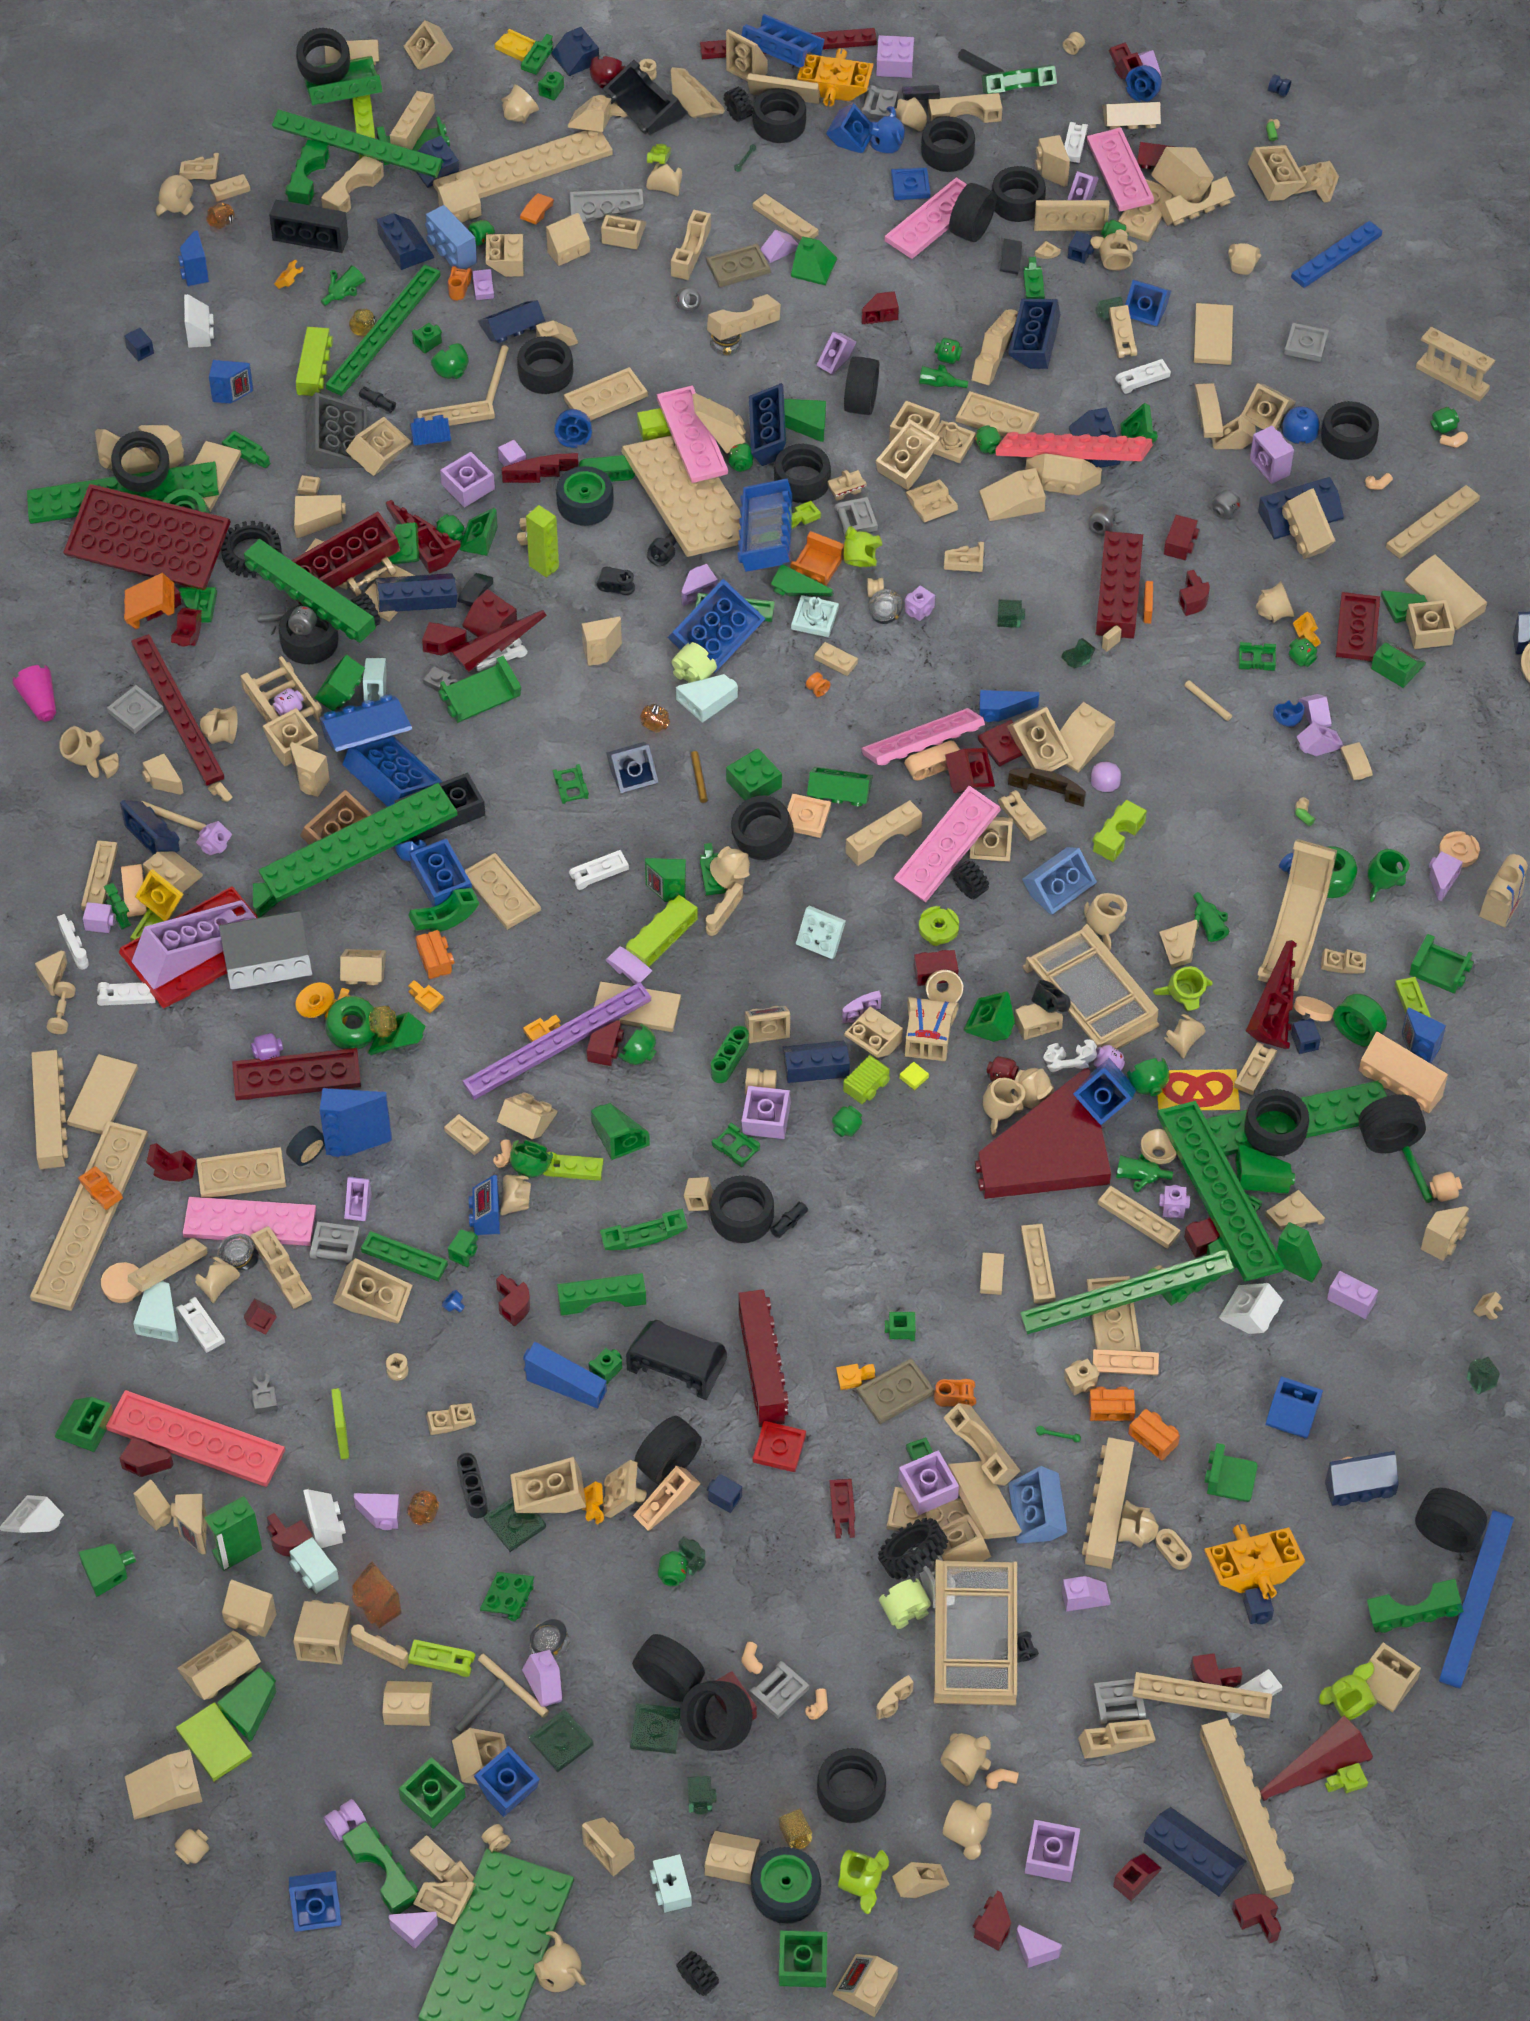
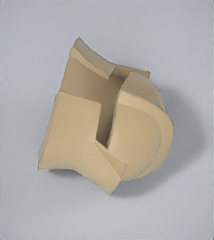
M514 84L511 93L501 99L504 117L507 120L525 123L531 113L539 111V107L532 97L516 84Z
M1281 581L1271 589L1261 590V595L1256 604L1259 615L1272 620L1273 623L1282 617H1294L1292 606Z
M232 706L227 709L214 708V710L209 711L201 718V730L211 744L226 741L230 744L234 743L238 722L236 707Z
M729 846L723 848L718 857L714 858L710 864V871L714 879L726 889H732L735 883L743 886L745 877L750 875L748 854L739 849H731Z
M1043 1068L1020 1070L1015 1078V1081L1020 1083L1025 1089V1097L1022 1103L1027 1108L1034 1109L1055 1092L1050 1078ZM1014 1089V1094L1016 1097H1018L1019 1095L1017 1091Z
M1126 1500L1122 1510L1117 1542L1129 1541L1141 1548L1143 1544L1152 1541L1156 1537L1159 1526L1154 1515L1150 1512V1508L1136 1507Z

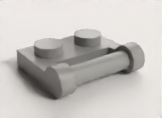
M869 85L866 91L865 104L861 108V112L869 119L881 120L884 116H889L890 112L886 108L889 106L895 108L898 91L877 89L875 86ZM873 97L878 98L875 110H871Z
M868 497L840 502L835 505V511L839 514L844 528V537L848 527L851 526L846 514L847 510H851L856 524L852 527L857 532L878 530Z
M317 1221L310 1258L317 1259L320 1257L342 1260L349 1264L354 1260L360 1233L359 1227ZM320 1245L347 1248V1253L319 1249Z
M782 1661L775 1666L776 1669L757 1687H752L748 1691L753 1700L758 1701L777 1719L809 1690V1684ZM779 1677H786L767 1696L763 1694Z
M1135 1679L1094 1683L1100 1724H1107V1721L1130 1718L1146 1719L1143 1698L1132 1697ZM1136 1703L1135 1709L1106 1712V1707Z

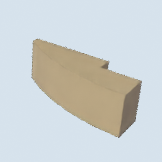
M1149 1720L1108 1723L1105 1728L1085 1729L1078 1737L1084 1758L1116 1754L1153 1743L1156 1740Z

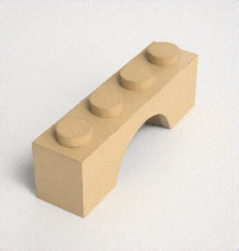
M999 93L929 99V120L932 121L933 119L945 116L956 117L970 114L977 116L984 123L1002 121Z
M363 156L339 181L334 183L328 192L323 194L321 197L322 208L347 213L351 209L349 193L355 188L362 186L374 187L384 177L383 163Z
M1226 176L1210 183L1200 203L1188 202L1179 195L1159 205V209L1167 226L1171 224L1177 226L1182 224L1184 219L1188 217L1192 220L1200 216V212L1204 211L1206 214L1215 210L1217 205L1223 207L1230 204V200L1235 197V194Z
M693 210L688 221L681 249L676 248L671 259V276L689 280L711 230V213Z
M766 294L753 299L752 308L748 311L730 312L722 309L708 314L707 331L721 341L773 323L780 319L781 304Z
M909 800L846 839V854L859 866L874 857L880 845L891 836L903 834L906 837L920 829L922 826V812Z
M958 1403L944 1417L954 1433L967 1441L978 1453L982 1461L981 1468L993 1484L1006 1486L1020 1472V1469L971 1405Z

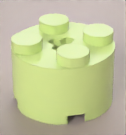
M693 642L690 645L687 643L671 661L675 669L673 674L680 680L685 679L688 683L709 678L717 669V665L714 659L710 661L707 657L709 653L703 647Z
M915 1578L914 1583L909 1579L889 1589L890 1594L887 1597L883 1594L879 1598V1602L888 1619L897 1629L908 1625V1620L916 1617L919 1620L929 1614L927 1609L931 1606V1601L917 1578Z

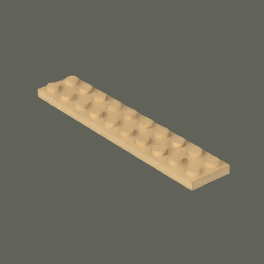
M585 130L433 181V186L438 193L437 187L471 175L480 199L613 155V149L602 132Z
M108 1121L85 1173L96 1166L107 1176L109 1182L123 1194L146 1142L148 1132ZM80 1183L30 1295L31 1301L72 1311L119 1202L105 1210Z

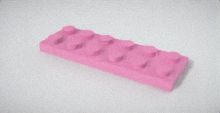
M1122 128L1087 136V143L1119 212L1154 203V197Z
M956 177L885 235V242L913 259L949 229L952 209L959 194L967 184Z
M693 385L657 394V401L691 483L728 474V468L715 438L695 414L692 395L696 392Z
M966 708L861 749L863 755L875 764L886 765L890 760L905 758L911 752H920L925 750L927 746L939 745L943 743V740L949 738H958L967 731H976L985 723L983 717Z
M968 786L894 877V880L926 903L1001 811L1000 806L971 786Z
M189 1197L183 1237L227 1241L243 1238L247 1242H252L250 1235L269 1226L281 1244L311 1246L316 1205Z

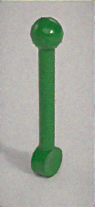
M1043 1426L1036 1428L1038 1435L1048 1434L1072 1439L1074 1442H1080L1081 1440L1079 1434L1070 1435L1046 1430Z

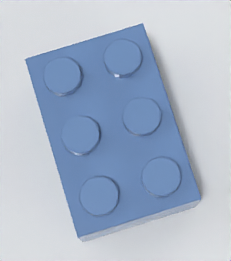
M445 205L426 214L427 241L437 249L440 256H444L451 267L456 266L460 269H466L477 263L474 235Z

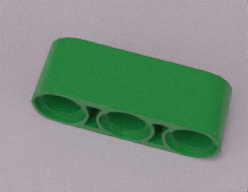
M624 455L586 458L579 462V467L590 466L602 470L609 476L611 482L631 480L635 477V473Z
M735 1026L731 1029L712 1059L711 1078L714 1082H726L748 1049L749 1032L744 1026Z

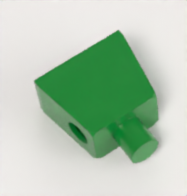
M115 1544L78 1552L96 1597L128 1578L125 1566L136 1562L132 1550L119 1554Z

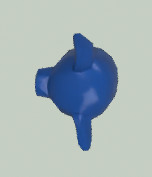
M889 106L886 108L890 112L889 116H884L880 121L871 122L869 125V131L872 134L870 144L873 149L882 153L898 151L905 135L904 125L897 118L896 110L894 107ZM877 137L880 139L879 144L875 140Z

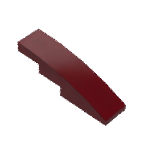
M578 453L540 456L502 467V482L541 483V477H560V471H568L579 467Z

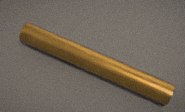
M693 751L691 752V759L699 799L701 803H706L708 799L699 753Z

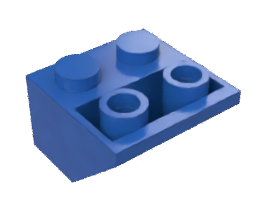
M1281 1376L1265 1425L1307 1439L1321 1402L1323 1390Z

